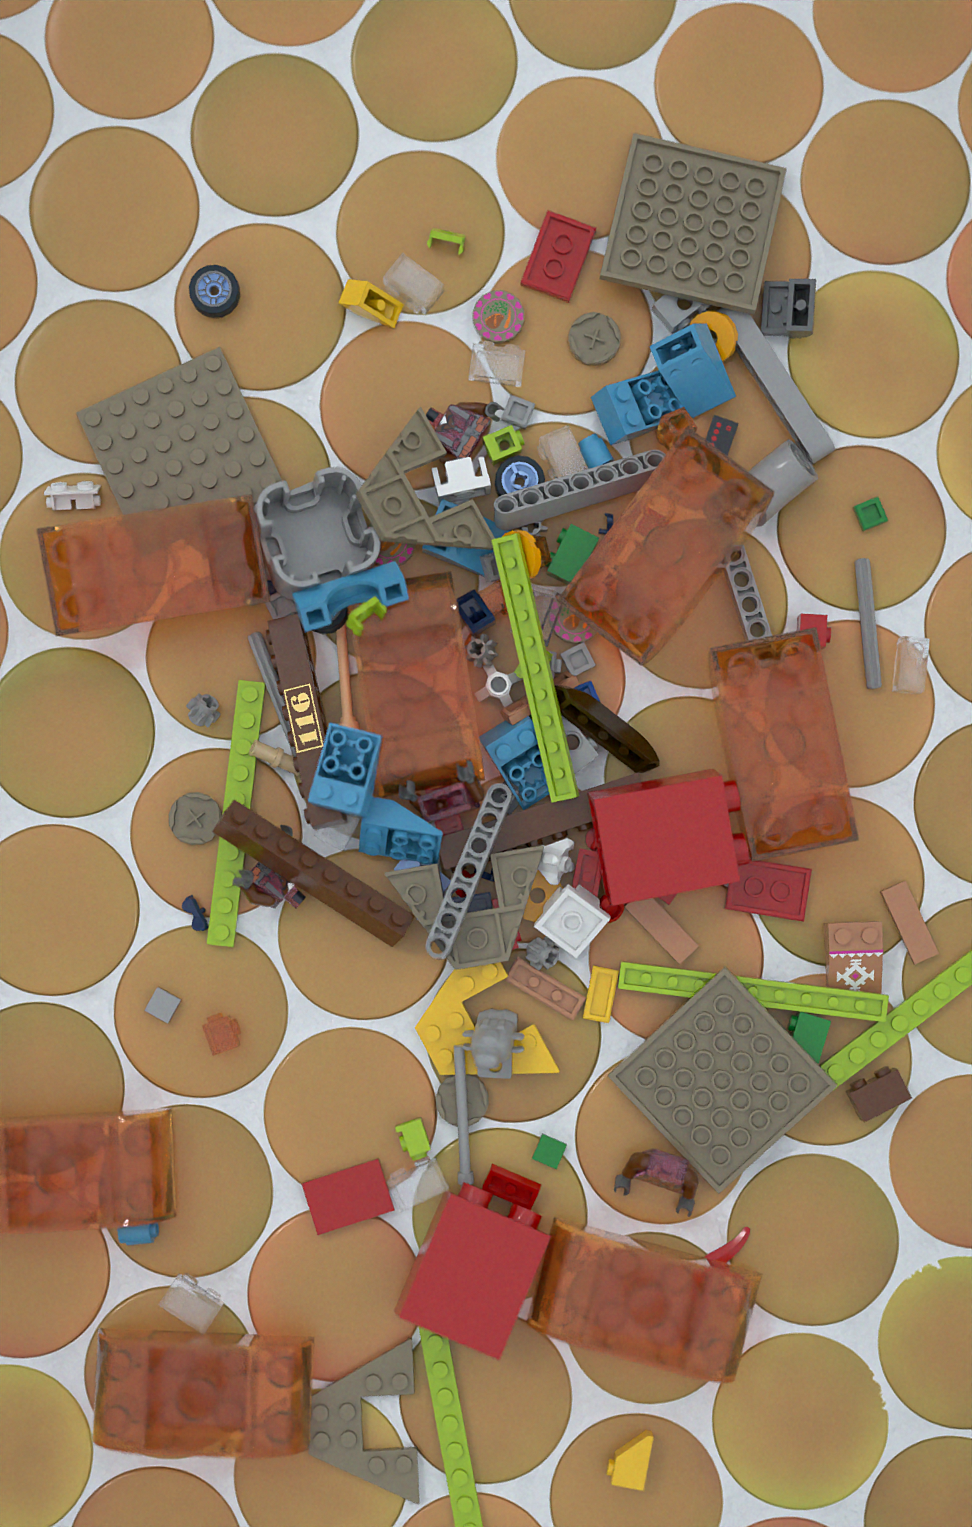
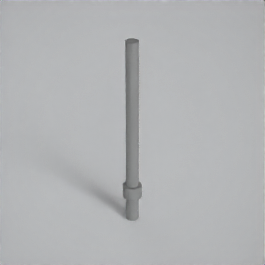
M454 1045L460 1171L457 1175L458 1184L462 1187L463 1182L470 1185L474 1183V1173L470 1167L465 1050L462 1048L463 1045Z

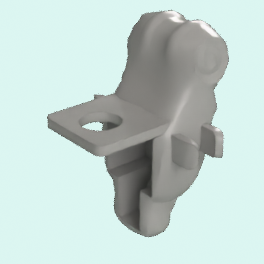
M491 1008L484 1010L478 1014L475 1030L463 1032V1037H472L471 1044L464 1043L462 1048L464 1050H471L479 1077L511 1078L512 1053H521L525 1049L523 1046H514V1039L522 1040L525 1037L522 1033H516L518 1014L508 1009L497 1010ZM499 1063H502V1069H501V1070H499V1071H492V1070H490V1069L497 1068V1067L499 1066Z

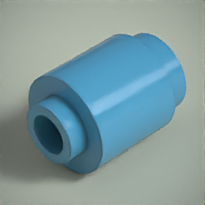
M596 433L578 443L580 447L579 452L589 469L614 461L603 439L599 438Z
M152 1216L126 1218L123 1222H119L117 1228L120 1244L126 1243L127 1246L154 1243L155 1237L159 1236L157 1220L153 1221Z

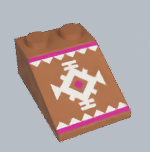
M882 921L824 923L826 987L881 994L883 965Z

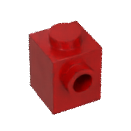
M801 613L797 616L796 648H803V653L815 654L819 653V649L825 648L826 643H830L831 627H827L828 615Z

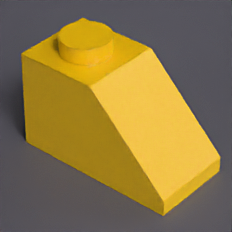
M353 279L347 280L339 300L340 305L353 313L390 328H395L404 305L370 282Z
M645 1430L616 1450L614 1458L608 1460L606 1475L610 1476L611 1485L644 1490L653 1442L652 1431Z

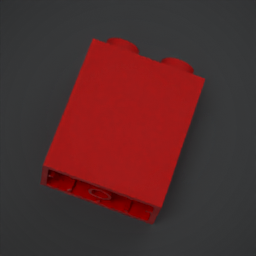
M714 769L587 792L605 897L612 906L739 882L738 866L749 864V853L743 832L732 834L729 813L740 811V798L735 780L723 781V776Z
M463 1182L458 1195L447 1190L444 1191L394 1312L405 1321L500 1360L551 1236L538 1230L542 1215L514 1203L508 1216L500 1214L488 1208L493 1194Z

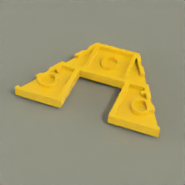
M502 962L454 969L415 1026L440 1075H455L454 1045L471 1044L472 1037H463L462 1034L466 1030H475V1024L463 1001L507 978L509 975ZM535 1023L518 1032L524 1034L525 1037L522 1040L514 1039V1046H523L525 1049L521 1053H512V1074L560 1072ZM465 1050L466 1075L477 1074V1067L471 1050ZM499 1063V1066H498L497 1068L490 1069V1070H492V1071H499V1070H501V1069H502V1063Z

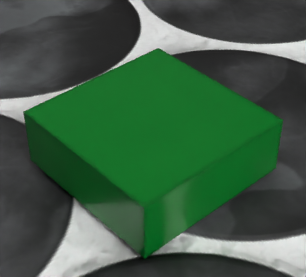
M879 497L853 507L862 532L888 521Z
M542 1133L532 1159L557 1169L567 1144Z

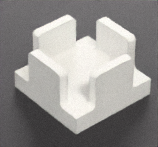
M470 457L446 462L447 484L443 485L440 483L437 467L432 468L439 505L442 499L449 502H457L490 494L491 483L484 457L478 458L481 476L476 477Z
M567 884L564 889L559 887L543 906V913L534 923V927L577 958L610 920V915L600 908V900L584 887L578 885L574 889Z

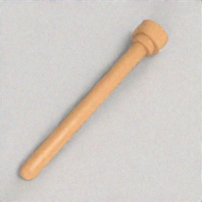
M345 624L336 631L342 717L338 725L359 730V722L356 721V717H353Z

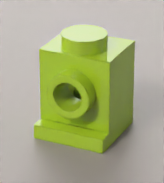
M512 425L483 437L484 447L493 466L522 453L521 446L525 445L520 431H514ZM507 442L510 447L507 450H502L500 444Z
M421 1117L395 1126L396 1132L402 1131L403 1133L402 1136H399L403 1152L408 1151L412 1161L428 1156L426 1151L431 1150V1145Z

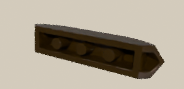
M555 685L561 716L635 773H644L659 767L660 761L653 747L633 727L591 695L571 687Z

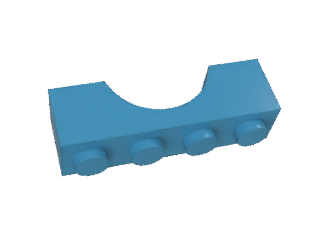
M396 561L292 593L297 614L305 632L331 624L333 617L343 608L356 603L367 602L374 596L385 606L409 599L404 576Z

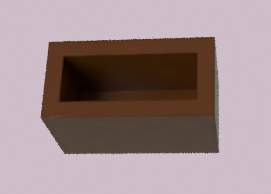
M885 1066L874 1072L875 1077L867 1081L865 1078H862L850 1084L851 1089L847 1090L846 1093L860 1121L865 1123L912 1099L898 1069H889L888 1066Z

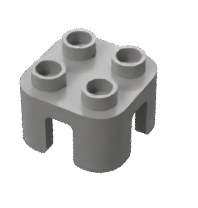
M341 467L325 468L317 471L313 483L307 486L290 490L287 481H281L268 486L260 494L256 506L254 529L272 584L282 596L294 600L292 595L294 592L373 568L380 550V540L374 527L367 528L362 506L355 495L360 489L361 483L351 471Z

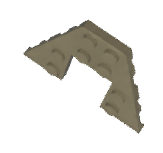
M421 407L415 412L357 491L356 497L381 541L494 550L492 539H495L473 499L429 518L405 476V473L443 458L447 453Z
M544 845L490 854L499 908L466 914L452 951L447 957L455 970L509 961L543 854ZM438 863L385 872V876L430 934L444 900ZM446 915L442 919V926L446 929L453 928L456 924V917L453 915ZM436 940V945L444 952L446 943L443 940Z
M408 1338L405 1342L382 1353L379 1357L358 1367L343 1378L334 1381L326 1388L307 1397L306 1402L309 1455L419 1504L417 1447L363 1449L361 1397L415 1393L412 1338Z

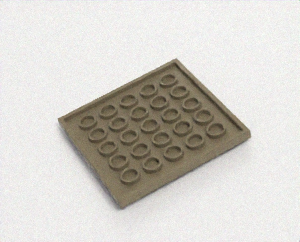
M633 133L599 279L754 315L787 168Z
M220 347L76 412L142 556H146L196 533L202 527L256 505L264 489L282 481Z
M726 966L608 1074V1077L718 1193H721L838 1086Z

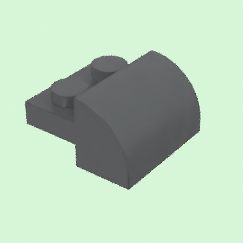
M816 279L764 281L761 332L764 336H789L790 339L809 337L813 334Z

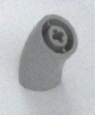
M788 439L741 477L728 490L727 496L734 513L741 520L749 525L759 527L763 526L785 505L817 481L818 475L803 451L793 441Z

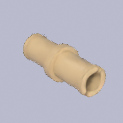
M257 739L254 740L249 750V755L270 763L269 765L273 768L280 767L296 776L300 774L294 768V756L285 753L284 749L280 747L273 748Z

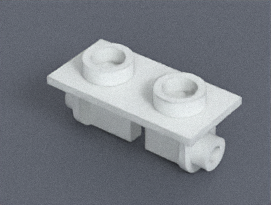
M91 481L78 482L77 486H67L65 482L52 483L44 492V495L51 496L46 498L47 508H52V510L72 509L71 500H76V509H95L96 506H101L100 495L95 496L100 490L101 485H93Z

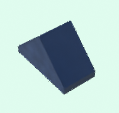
M475 589L452 602L471 636L475 637L495 625L496 619Z

